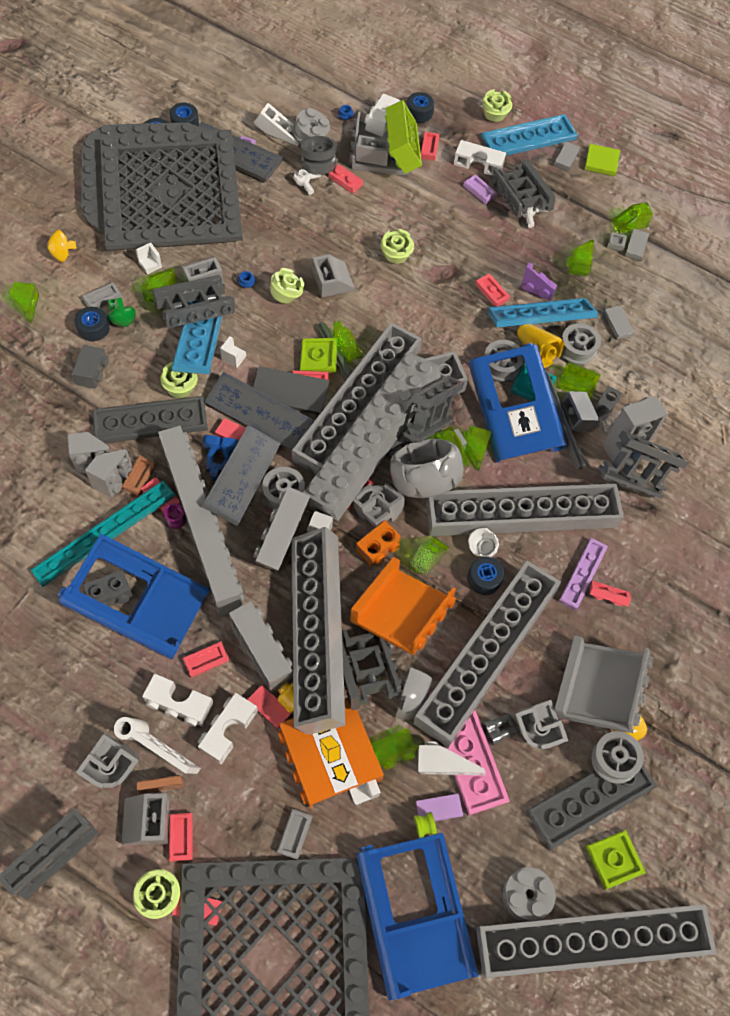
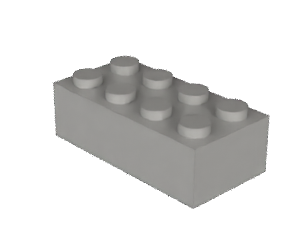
M657 396L645 397L637 403H628L622 407L603 444L612 463L621 451L615 444L617 441H621L618 436L622 430L649 441L653 439L668 415ZM630 448L633 452L630 454L629 457H631L634 454V452L636 451L635 449Z
M288 487L286 491H281L277 501L280 506L278 509L274 508L269 520L272 522L271 527L266 526L261 538L264 540L262 546L258 545L253 557L256 558V564L275 572L279 570L308 503L309 495L291 487Z
M250 601L229 613L231 626L269 692L274 694L286 682L291 684L293 682V664L289 657H284L282 653L284 651L279 640H274L270 625L268 623L264 624L260 608L258 606L254 607Z

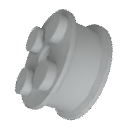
M308 108L298 113L292 131L296 140L301 143L304 139L312 136L326 137L330 130L329 120L322 113L313 108Z
M576 323L568 326L562 335V341L565 345L561 355L570 364L583 365L591 362L595 358L601 344L599 333L587 324Z
M496 340L487 346L485 356L520 347L509 340ZM518 356L490 363L489 367L492 378L500 382L514 379L520 372L524 358Z
M278 467L269 471L262 483L263 498L267 506L272 510L274 508L278 509L280 504L277 501L281 491H286L288 487L303 493L305 491V482L302 475L290 467Z
M613 731L601 737L593 748L591 759L595 771L601 778L610 783L622 784L631 780L640 771L644 755L640 744L634 737L624 732Z
M525 867L515 871L508 877L503 886L502 897L507 911L515 919L522 922L538 921L551 912L555 904L556 893L551 879L543 871L533 867ZM526 891L531 894V899L527 898Z

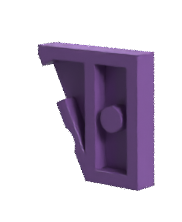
M528 263L520 288L551 301L557 285L542 272L538 274L532 269L533 264Z

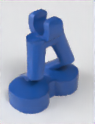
M205 435L203 437L202 446L209 450L206 456V469L210 472L212 481H217L231 456L230 453L232 454L239 440L226 437L221 439L218 436ZM216 451H223L224 460L221 464L214 463Z

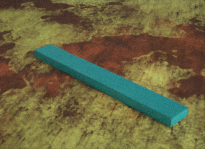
M164 480L32 568L31 572L41 586L44 587L85 559L100 534L111 539L116 538L176 497L175 493Z

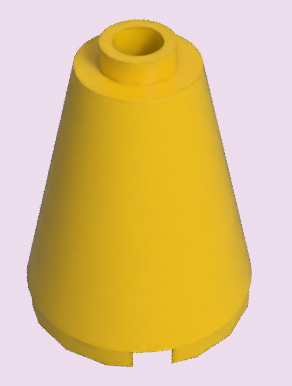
M524 324L518 328L517 336L523 345L533 343V345L538 346L544 368L554 363L552 360L555 357L559 358L565 344L560 337L532 324Z

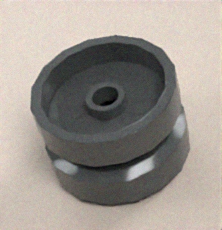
M312 136L301 142L302 168L308 173L326 174L336 168V142L333 139L325 136Z

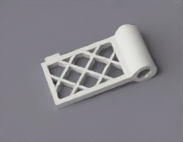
M122 717L115 723L114 733L118 738L140 742L184 773L198 774L201 767L149 733V726L144 720Z

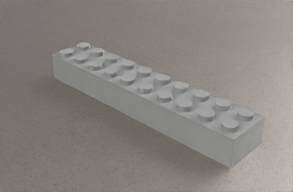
M391 322L293 448L292 462L316 475L407 351L415 355L419 353L422 338Z
M407 351L303 492L310 496L307 505L339 521L415 415L416 411L413 408L417 404L412 402L413 395L441 379L439 365Z
M181 426L160 431L158 434L163 453L219 617L229 614L231 611L241 607L242 602L245 601L240 582L237 580L234 564L231 563L228 547L225 546L222 530L219 529L217 516L202 507L208 496L204 480L201 478L198 463L195 461L193 449L190 447L187 432H183Z
M617 484L454 490L441 495L427 497L426 500L430 536L468 535L478 528H488L493 533L617 528L624 518Z
M323 527L292 538L294 728L307 735L345 726L338 536L327 527Z
M526 561L416 714L414 725L449 748L553 598L561 581Z
M706 904L476 928L482 979L717 954Z

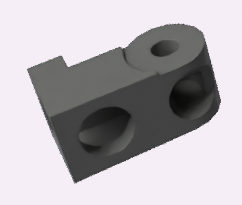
M607 386L595 407L599 420L606 421L622 395L620 391Z

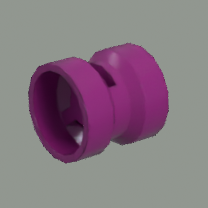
M176 503L168 505L164 510L167 525L172 529L182 528L186 522L182 506Z

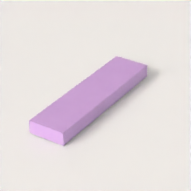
M593 538L589 539L558 601L559 603L575 611L578 609L608 548L607 545Z

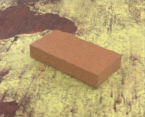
M138 456L132 467L133 471L129 472L128 478L122 484V489L140 496L142 493L141 488L147 484L157 463Z
M181 775L137 782V791L140 794L184 788V780Z

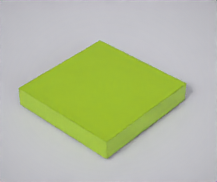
M590 144L584 170L615 176L620 150Z
M302 339L300 371L336 372L338 339Z
M626 830L585 846L604 890L646 873Z

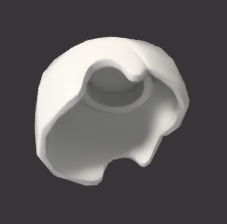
M478 528L469 536V548L475 556L479 558L493 557L497 553L499 548L498 538L488 528Z

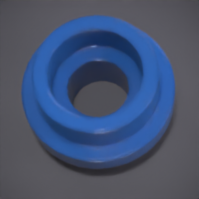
M342 105L338 111V116L344 120L351 119L354 114L352 107L349 105Z
M244 271L239 275L238 283L241 287L249 288L254 285L255 277L251 272Z

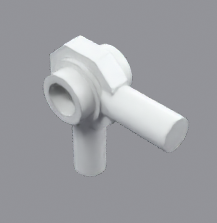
M301 169L295 172L293 178L297 185L304 186L307 193L311 195L314 193V190L309 181L310 179L321 177V174H311Z
M539 206L528 208L527 214L521 212V215L526 218L528 227L532 228L534 227L533 216L535 213L548 211L546 209L542 210Z

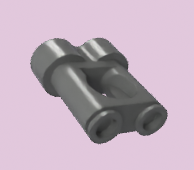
M509 713L494 720L489 719L482 722V728L492 746L501 743L502 739L518 733L516 725H513L512 717ZM507 723L509 727L500 731L498 727Z

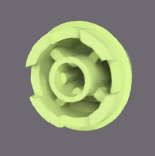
M495 89L488 91L482 99L485 117L493 122L502 121L512 109L510 94L506 91L502 93L495 92Z
M405 230L388 231L381 240V249L389 262L399 264L406 261L413 252L414 242L410 238V234Z
M281 268L280 271L271 276L270 286L271 295L277 301L285 304L291 303L301 296L304 287L303 279H298L293 274L294 271L287 268Z
M173 362L167 364L163 368L160 377L162 386L175 398H184L190 395L197 383V374L172 371Z
M154 869L146 872L139 878L133 891V901L136 909L143 916L151 919L162 918L171 913L180 897V886L177 879L172 873L163 869Z

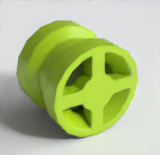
M427 812L425 816H414L418 838H423L426 834H437L432 812Z

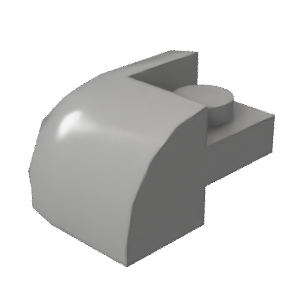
M370 484L360 490L352 501V505L365 523L369 521L376 528L385 520L393 522L401 513L405 499L399 492L387 484L384 486H372Z
M410 668L395 716L396 719L410 720L415 718L428 699L433 682L429 675Z
M546 700L514 712L521 735L532 747L546 749L568 741L562 721L558 720L552 700Z
M104 733L76 773L99 788H112L120 785L127 778L139 761V756L125 743L121 744L107 733Z

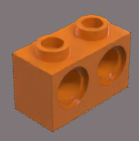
M385 520L356 543V552L370 567L375 564L378 565L383 562L389 552L393 553L399 548L401 536ZM388 537L391 541H384L382 538ZM375 549L377 552L370 553L368 550Z

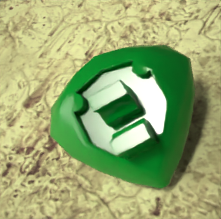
M122 297L108 300L110 308L107 314L108 320L118 327H128L135 320L136 310L129 305L124 307Z

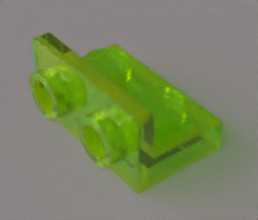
M341 321L334 322L333 336L338 339V346L346 361L349 362L361 358L363 353L351 330L346 328V326L343 327Z
M567 362L557 388L567 392H587L591 400L601 374Z
M408 728L371 743L381 769L384 768L385 770L395 767L397 765L396 762L404 759L407 762L415 758L419 750Z

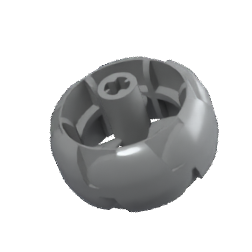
M425 439L420 443H410L397 450L390 462L393 484L398 492L407 497L427 498L441 495L455 488L463 478L464 466L458 447L448 440Z

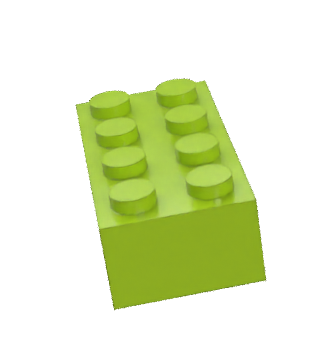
M401 100L386 107L385 120L389 136L387 141L390 146L388 152L392 158H395L397 167L406 174L421 167L422 161L417 123L405 102Z

